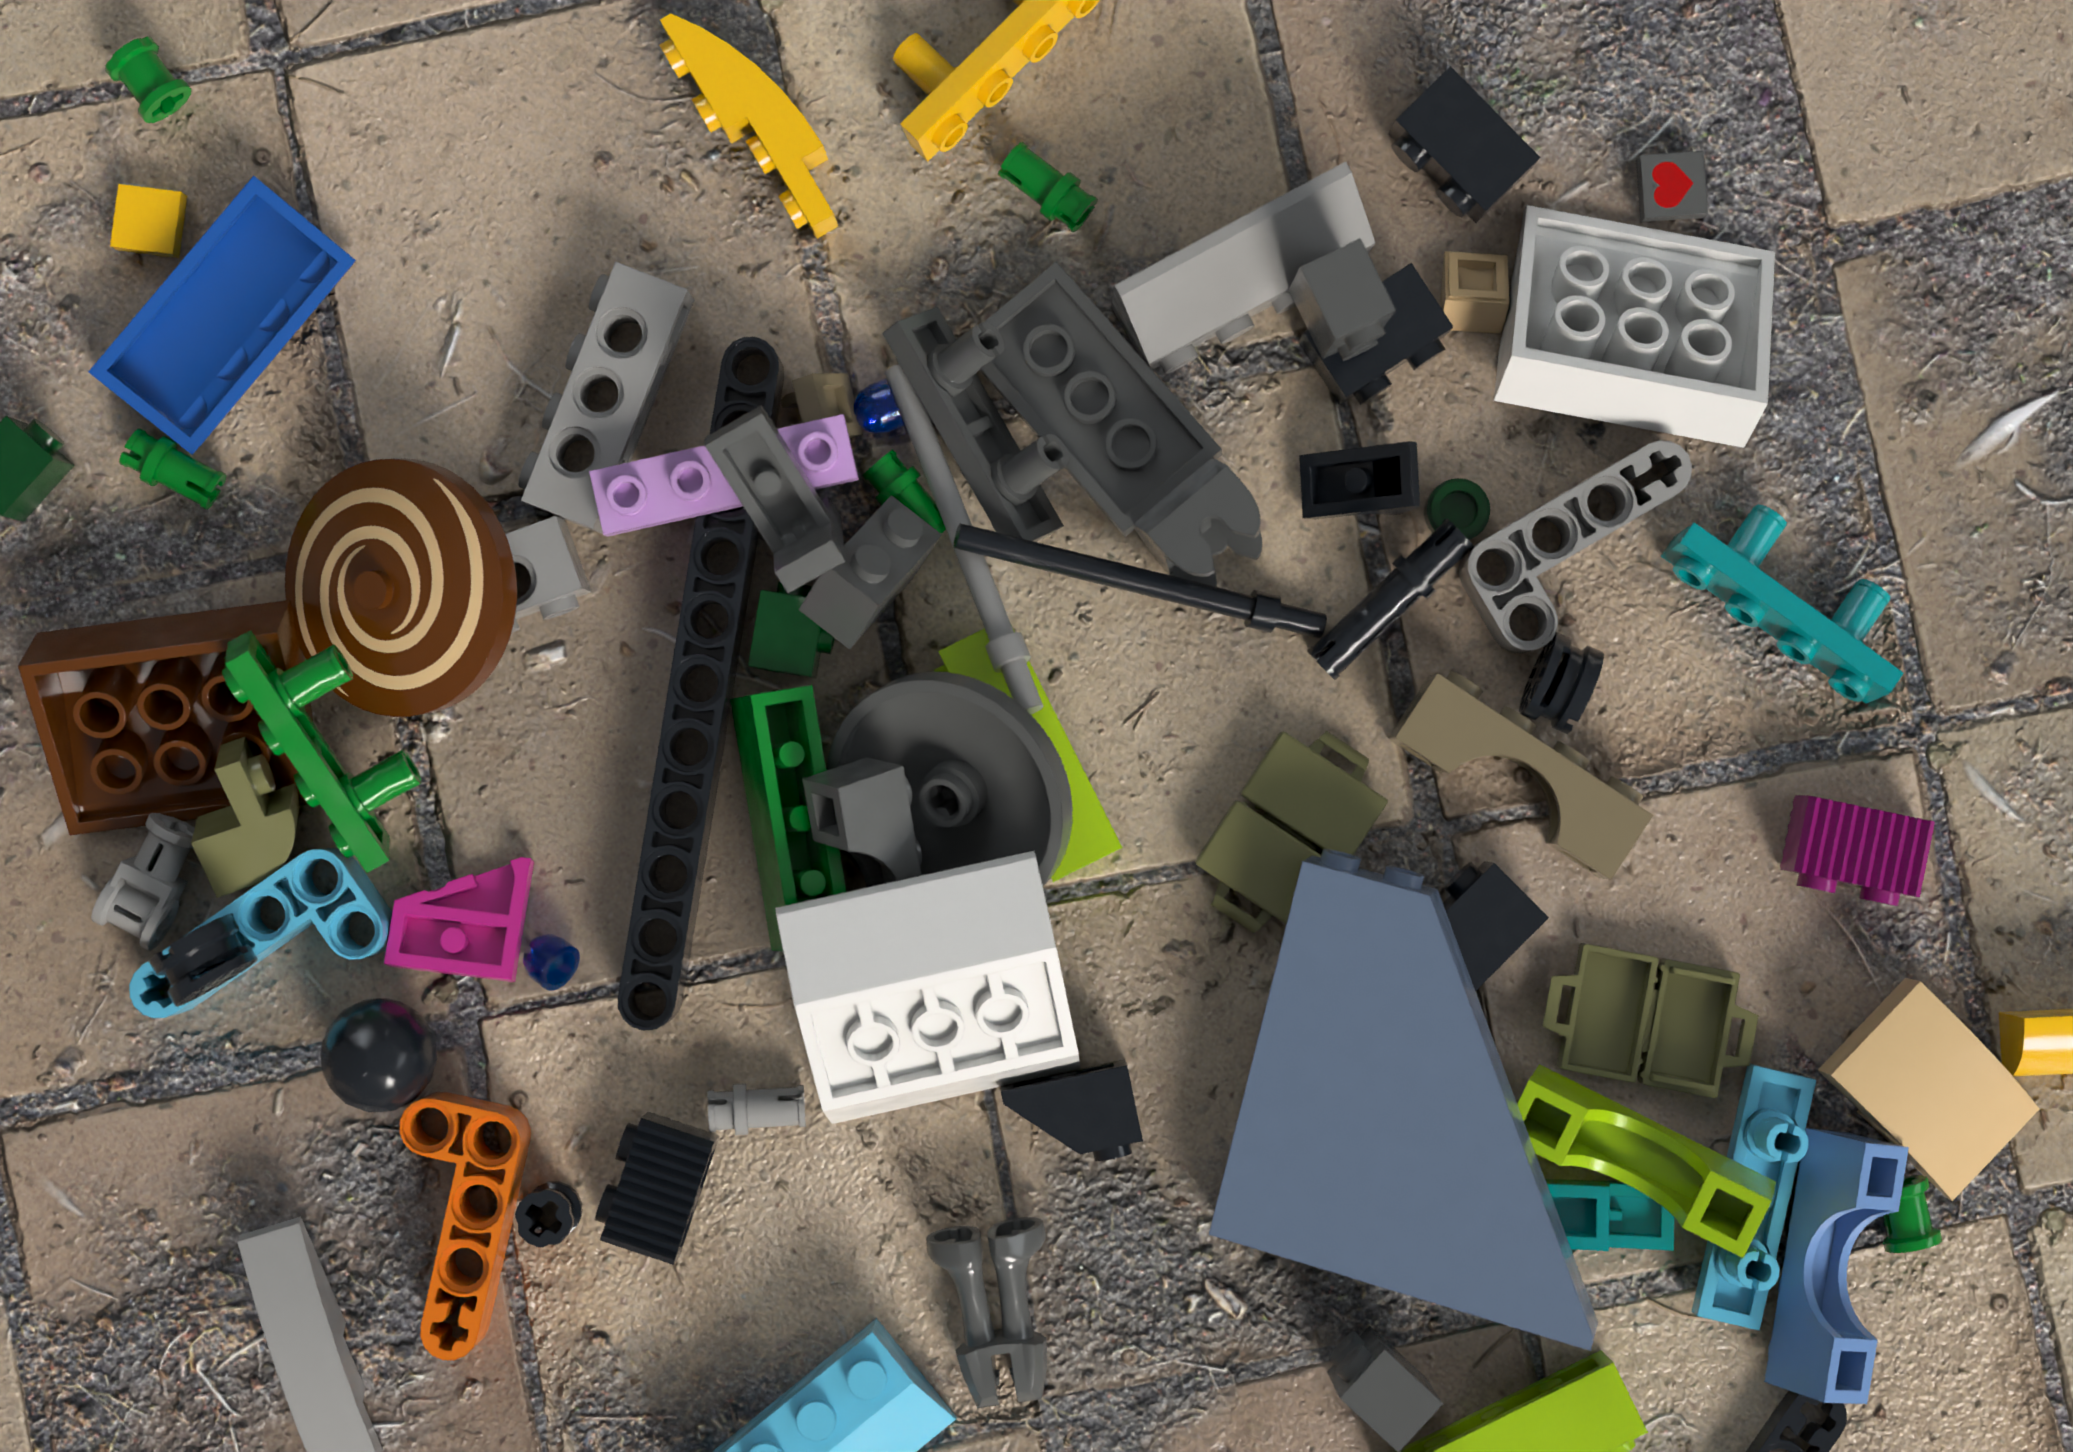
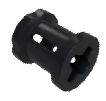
M548 1181L537 1186L519 1203L516 1210L515 1219L518 1223L519 1235L528 1244L538 1248L561 1243L578 1226L582 1217V1202L578 1193L570 1185L563 1182ZM552 1201L559 1206L555 1214L558 1221L547 1227L540 1222L543 1215L540 1207Z

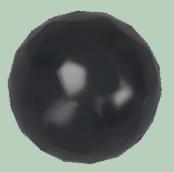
M389 998L362 1000L344 1009L326 1030L320 1050V1057L325 1080L330 1089L345 1104L366 1112L394 1111L414 1101L431 1082L437 1062L435 1036L421 1014L400 1001Z

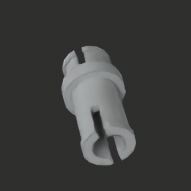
M733 1084V1091H708L709 1132L735 1129L736 1136L748 1135V1128L796 1125L806 1127L804 1085L788 1088L747 1090L746 1084Z

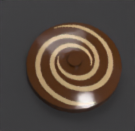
M408 458L376 459L359 463L335 475L317 491L303 510L291 537L285 566L286 600L291 601L299 647L304 657L308 659L329 646L336 645L347 660L353 673V679L332 691L345 701L367 712L391 717H409L437 712L463 701L474 693L495 670L511 636L517 605V581L513 555L502 525L494 511L473 486L452 471L431 462Z

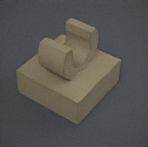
M813 373L792 380L795 392L788 393L781 399L782 408L799 407L802 423L844 414L850 439L863 435L848 373Z

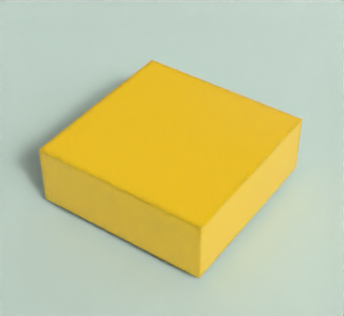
M118 184L110 247L118 251L179 258L187 195L180 191Z

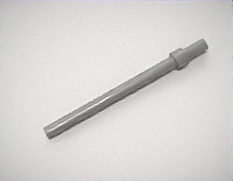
M897 364L890 367L885 372V375L953 546L959 523L970 526L972 524L927 410L904 370ZM954 548L990 640L985 648L994 671L1003 674L1012 699L1018 702L1030 714H1034L1043 708V704L1027 666L1031 656L1022 633L1014 632L985 557Z

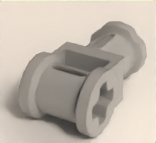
M151 813L148 816L145 825L149 831L138 854L120 862L116 873L101 891L91 915L92 921L104 926L109 922L140 938V946L149 951H152L159 945L175 920L180 905L179 899L188 882L178 877V874L190 850L194 849L191 841L195 828L177 818L160 813Z

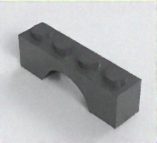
M866 757L802 779L813 841L847 851L861 868L867 888L921 876L922 851L915 838L910 809L912 790L902 765Z

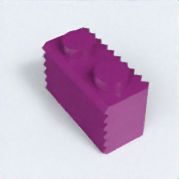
M1795 795L1793 809L1790 813L1788 833L1785 838L1783 858L1780 862V870L1799 873L1796 886L1835 893L1837 882L1861 886L1859 899L1898 906L1900 895L1920 897L1935 822L1815 796Z

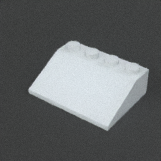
M1527 205L1523 214L1509 292V307L1499 347L1494 401L1745 448L1768 404L1775 252Z

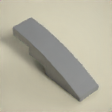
M297 1217L239 1235L237 1243L258 1317L275 1370L306 1452H384L363 1404L365 1386L343 1337L346 1321L302 1218Z

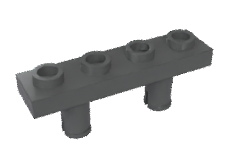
M935 307L897 321L882 334L896 356L897 362L911 382L931 421L935 424L957 462L961 473L968 481L990 519L994 530L998 533L1038 542L1062 528L1064 525L1040 484L1068 465L1070 460L1065 444L1056 435L1046 434L1023 450H1020L976 374L1005 350V343L998 329L991 323L981 322L956 340L939 308Z

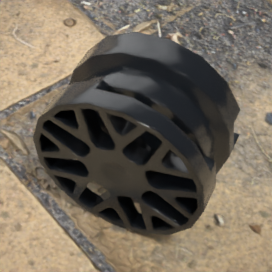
M1556 632L1553 639L1543 647L1535 662L1520 701L1519 713L1533 720L1542 716L1551 720L1552 728L1566 734L1570 733L1573 725L1566 722L1568 719L1578 722L1598 681L1603 665L1604 653L1588 645L1583 650L1574 647L1569 637Z
M231 914L215 919L169 945L171 948L168 950L169 954L164 955L161 951L149 959V963L156 975H165L171 985L167 994L175 1007L206 994L257 962L258 958L250 945L242 946L238 940L236 933L239 927ZM223 960L225 961V963H223L222 965H220V966L214 968L213 970L207 972L206 974L202 975L201 977L197 978L196 980H193L194 977H196V976H198V975H200V974H202V973H204V972L210 970L211 968H213V967H215L216 965H218L219 963H221Z

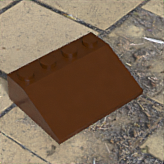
M290 600L36 633L18 664V669L70 836L146 826L145 823L151 813H160L181 821H187L231 806L215 772V766L220 746L242 737H246L254 756L262 754L266 758L274 777L275 790L292 784L296 785L294 774L298 771L286 753L277 756L272 752L259 730L258 722L262 718L250 700L240 703L235 698L222 674V669L226 667L225 658L228 642L250 630L276 668H280L285 672L305 661V657L299 647L295 618ZM310 702L305 705V711L313 721ZM296 785L300 806L309 805Z

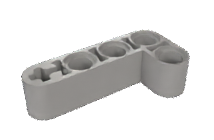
M1659 440L1640 448L1475 544L1471 552L1469 551L1459 563V577L1462 586L1492 637L1501 648L1511 653H1525L1542 648L1553 639L1557 631L1558 617L1552 602L1536 576L1679 494L1687 486L1692 474V464L1689 455L1680 445L1672 441ZM1660 462L1665 464L1668 473L1664 474L1661 480L1654 481L1634 492L1633 486L1628 481L1648 471L1652 465ZM1593 488H1601L1608 491L1614 499L1615 513L1609 521L1599 520L1589 511L1587 505L1588 496ZM1538 520L1550 521L1559 529L1561 543L1556 552H1543L1534 544L1532 529ZM1483 552H1494L1505 562L1506 576L1499 586L1485 583L1478 575L1477 560ZM1517 606H1524L1532 610L1537 617L1538 631L1530 641H1523L1511 632L1509 617Z

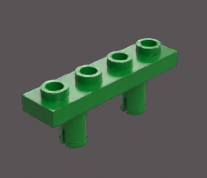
M251 630L228 642L225 658L226 667L222 669L227 686L240 703L250 700L262 718L258 722V726L269 748L277 756L286 753L298 771L294 774V780L305 801L313 808L320 804L333 822L328 827L337 848L346 858L355 855L366 873L390 861L389 835L376 817L374 809L420 785L422 779L415 763L404 749L355 776L350 772H346L306 713V704L353 679L352 670L339 648L333 644L284 672L282 669L276 668Z

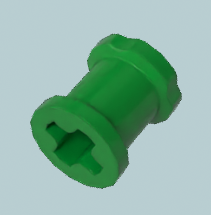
M150 36L134 39L118 49L106 63L105 71L114 81L121 80L140 105L138 114L146 123H155L167 118L180 109L189 99L192 89L185 80L175 79L157 55L159 46Z
M1911 1175L1904 1177L1899 1212L1883 1215L1888 1234L1883 1239L1885 1252L1906 1253L1919 1251L1942 1242L1940 1229L1933 1228L1924 1193L1930 1187L1927 1176Z

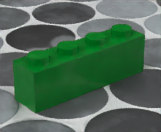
M812 685L730 699L771 951L784 952L776 908L846 893L839 848L813 841L802 780L803 778L826 771Z

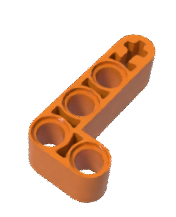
M435 1092L413 1102L404 1110L400 1119L399 1133L403 1143L410 1151L424 1157L456 1163L420 1326V1338L424 1348L436 1358L454 1361L466 1356L485 1337L490 1326L531 1141V1127L523 1113L511 1106L449 1092ZM426 1108L438 1109L446 1116L448 1133L443 1140L431 1138L424 1132L421 1125V1116ZM487 1122H499L509 1130L511 1146L507 1153L494 1152L485 1144L483 1130ZM473 1185L487 1186L495 1193L497 1198L495 1214L482 1215L474 1210L469 1201V1192ZM469 1248L481 1256L483 1273L480 1277H468L459 1271L455 1262L458 1249ZM460 1297H470L461 1306L458 1319L459 1326L468 1330L457 1339L452 1336V1326L443 1321L456 1311Z

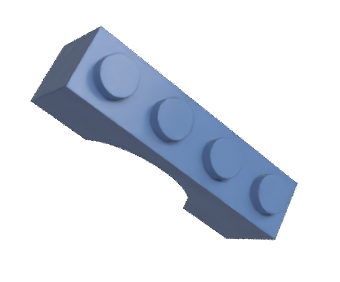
M1806 1128L1808 1150L1799 1161V1172L1792 1213L1789 1219V1233L1782 1276L1778 1286V1301L1772 1337L1768 1347V1362L1764 1382L1823 1403L1867 1404L1878 1340L1862 1325L1851 1305L1847 1289V1266L1852 1247L1862 1230L1873 1220L1883 1215L1899 1212L1909 1147L1848 1132Z

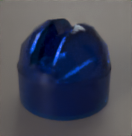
M887 378L868 385L858 393L854 400V414L858 424L865 431L879 434L905 426Z
M553 934L541 935L530 941L529 946L532 950L530 953H524L523 965L526 973L545 990L553 991L564 986L573 977L579 966L580 953L578 949L565 939Z

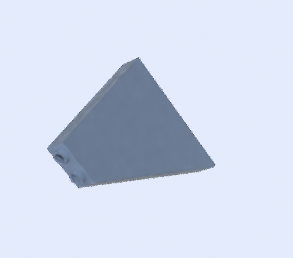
M1323 849L1321 857L1312 855L1303 860L1209 1235L1591 1351L1598 1320L1438 889L1422 885L1424 875L1408 869L1386 866L1384 875L1359 868L1361 858L1337 850Z

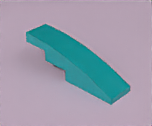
M1545 1179L1571 1249L1609 1251V1247L1674 1251V1216L1659 1203L1637 1189L1621 1181Z

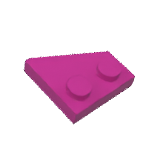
M520 857L511 860V864L476 876L470 874L449 881L444 887L429 892L423 890L394 900L384 964L389 967L515 982L534 861L531 858Z

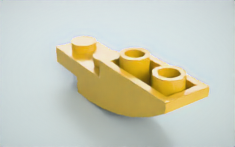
M671 13L660 19L669 39L659 44L677 77L681 78L690 73L701 94L691 100L710 133L722 127L732 144L753 131L755 136L745 142L763 173L767 174L776 169L787 190L779 194L778 198L795 227L798 229L808 223L816 239L837 228L838 224L835 215L809 172L828 160L825 148L805 117L783 90L755 63L730 44L704 28Z

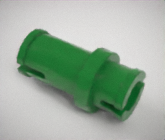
M1020 142L1011 150L998 171L999 177L1009 181L1041 206V215L1049 221L1055 218L1059 219L1072 232L1077 231L1084 224L1098 202L1095 196L1089 195L1079 187L1081 181L1071 172L1063 175L1031 151L1023 142Z
M141 428L134 431L124 446L131 450L130 453L124 451L120 455V465L139 472L140 481L152 487L160 483L198 503L205 510L213 505L221 490L215 487L217 485L222 487L227 477L226 473L217 471L177 450L178 444L174 440L166 436L158 440Z
M893 449L862 475L879 493L875 499L881 506L892 495L942 534L946 530L934 499L917 481L921 474L914 466L907 469L896 456L897 453Z

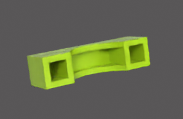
M1541 1064L1538 1065L1517 1103L1536 1154L1559 1166L1583 1167L1615 1178L1659 1203L1676 1218L1682 1228L1744 1258L1772 1202L1776 1181Z

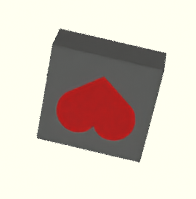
M1704 151L1640 155L1636 159L1640 222L1704 218L1708 214Z

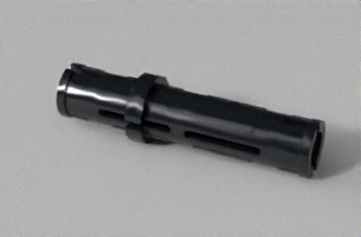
M1446 518L1408 557L1404 558L1400 555L1394 560L1392 564L1396 568L1313 647L1311 646L1307 650L1308 653L1336 680L1340 673L1422 596L1428 600L1436 592L1432 586L1469 551L1471 552L1475 546Z

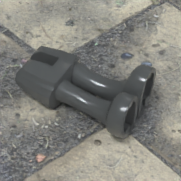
M1035 1217L1008 1219L994 1224L987 1232L989 1250L997 1276L1002 1328L996 1330L993 1328L983 1279V1246L980 1230L974 1226H955L929 1234L926 1237L928 1256L936 1265L948 1271L958 1293L965 1342L955 1351L961 1373L977 1408L1000 1405V1369H997L995 1355L1010 1353L1012 1367L1009 1369L1012 1381L1015 1384L1018 1402L1041 1400L1047 1370V1339L1041 1333L1033 1330L1027 1298L1026 1272L1031 1256L1040 1250L1045 1242L1046 1232L1043 1220Z

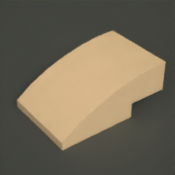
M1904 978L1818 1069L1832 1085L1858 1108L1857 1112L1889 1143L1909 1147L1907 1160L1922 1175L1927 1176L1928 1180L1951 1201L1963 1191L2039 1110V1107L2010 1072L1963 1022L1921 981Z

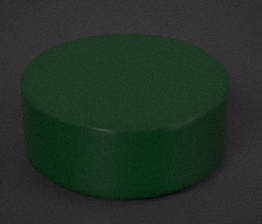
M1462 478L1450 479L1438 485L1429 494L1424 506L1425 522L1432 533L1442 524L1443 520L1448 518L1468 540L1473 539L1484 530L1490 517V503L1484 490L1476 483Z

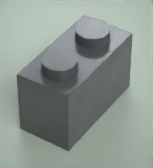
M1361 238L1301 266L1289 288L1322 359L1339 352L1342 360L1345 361L1378 344L1376 339L1386 334L1383 327L1396 311Z
M891 495L844 545L845 562L818 577L799 611L848 649H851L911 582L942 534Z
M1370 1325L1360 1336L1355 1331L1348 1334L1329 1357V1361L1334 1365L1327 1371V1374L1339 1398L1397 1452H1400L1443 1405V1402L1427 1378Z

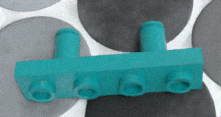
M1755 505L1728 545H1725L1694 522L1675 535L1662 553L1661 557L1674 566L1673 572L1681 581L1695 589H1707L1726 603L1725 609L1729 615L1744 625L1750 627L1758 626L1778 640L1776 643L1777 647L1784 655L1798 663L1811 664L1830 678L1828 680L1829 685L1843 697L1856 702L1863 701L1867 704L1890 694L1904 672L1867 647L1863 642L1891 600L1890 595L1882 587L1867 579H1859L1855 582L1830 620L1760 570V564L1787 526L1785 519L1773 509L1764 505Z

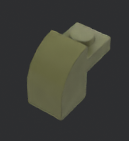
M246 737L222 744L215 766V772L231 806L197 817L191 841L217 898L258 884L279 870L291 853L296 834L300 807L296 785L292 784L275 790L274 777L266 758L262 754L253 755Z

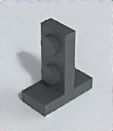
M762 405L705 437L704 446L774 553V572L788 593L845 562L841 515L829 496L821 500Z

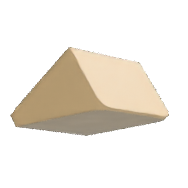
M1444 252L1440 307L1453 325L1451 331L1500 333L1503 330L1509 307L1508 255Z

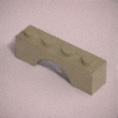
M1450 671L1446 678L1438 673L1429 675L1388 739L1439 773H1450L1462 764L1482 756L1501 757L1520 765L1538 782L1547 801L1549 828L1546 844L1596 877L1611 880L1653 817L1651 813L1639 806L1643 795L1613 776L1605 784L1587 772L1585 769L1590 761L1570 746L1557 741L1552 749L1532 735L1537 726L1517 711L1504 706L1500 713L1485 705L1478 700L1483 690L1464 676L1454 671Z

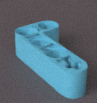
M338 848L312 849L294 858L192 930L194 931L215 919L231 914L239 927L236 933L238 940L242 946L250 945L258 958L257 962L206 994L175 1007L170 998L164 999L159 992L166 984L165 975L157 976L149 961H147L133 974L129 984V995L134 1007L143 1015L151 1018H166L184 1013L202 1003L313 924L329 947L338 956L349 960L375 956L386 951L392 910L353 856L346 858ZM323 859L334 865L338 873L337 885L328 895L320 892L313 882V870L319 861ZM270 896L282 903L285 910L284 922L277 931L269 929L261 919L260 909L263 902ZM356 912L366 914L372 919L375 926L373 940L367 947L356 944L349 934V923ZM167 947L162 953L164 955L169 954L168 950L171 947ZM216 965L215 967L211 968L210 970H208V971H206V972H204V973H202V974H200V975L194 977L193 980H196L197 978L201 977L202 975L206 974L207 972L213 970L214 968L218 967V965Z

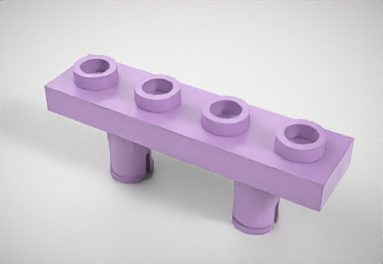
M844 414L777 429L815 490L859 480ZM704 445L589 471L602 532L606 537L743 506Z

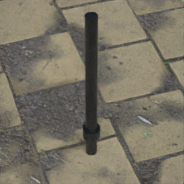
M959 523L953 545L955 549L1243 619L1245 627L1269 633L1275 628L1321 638L1325 631L1326 614L1281 603V597L1258 590H1254L1251 595L962 523Z

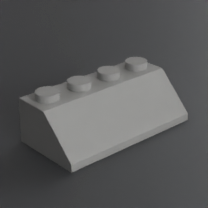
M1345 161L1114 285L1111 308L1133 349L1152 370L1161 366L1164 373L1168 374L1183 367L1199 356L1194 347L1215 336L1218 337L1221 344L1239 337L1255 326L1251 319L1252 316L1271 306L1274 307L1277 314L1295 307L1296 304L1289 288L1301 266L1359 238L1362 239L1368 254L1370 253L1376 242L1353 174L1347 162Z

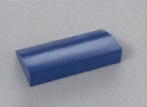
M253 176L88 372L193 455L356 260L262 181Z

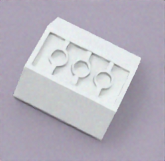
M1035 851L776 908V916L797 1018L822 1111L832 1124L1081 1069Z

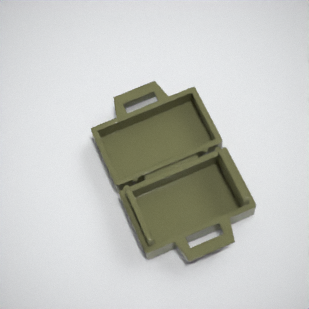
M1325 731L1309 747L1288 733L1280 732L1240 791L1242 797L1255 804V809H1262L1266 813L1261 816L1247 807V802L1234 801L1195 859L1197 866L1220 880L1211 905L1252 933L1258 931L1272 916L1287 924L1302 861L1312 855L1321 857L1320 854L1315 852L1318 847L1322 850L1332 849L1354 855L1388 804L1386 798L1361 782L1367 769L1369 758L1328 731ZM1325 745L1356 765L1351 775L1319 755ZM1230 888L1262 908L1256 919L1224 899Z
M1580 943L1574 975H1554L1551 977L1542 1025L1562 1035L1557 1061L1558 1067L1564 1070L1632 1083L1636 1082L1638 1074V1081L1644 1085L1717 1098L1723 1067L1750 1066L1759 1015L1735 1005L1740 979L1739 973L1661 958L1658 965L1659 959L1654 956ZM1563 985L1571 986L1565 1024L1556 1022ZM1732 1017L1742 1019L1735 1056L1726 1055Z

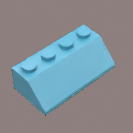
M876 1318L712 1452H917L955 1421L956 1415Z

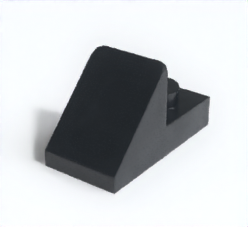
M1407 441L1299 455L1302 519L1316 520L1370 513L1400 515L1420 507L1417 442Z

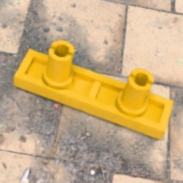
M1012 0L1018 7L955 68L918 33L907 37L896 49L893 61L928 95L900 123L910 145L927 162L939 150L946 152L952 149L966 133L967 123L984 106L990 108L1000 102L1010 90L1013 84L1012 78L1029 61L1036 63L1043 59L1056 44L1058 39L1057 33L1074 17L1079 19L1086 16L1100 0Z

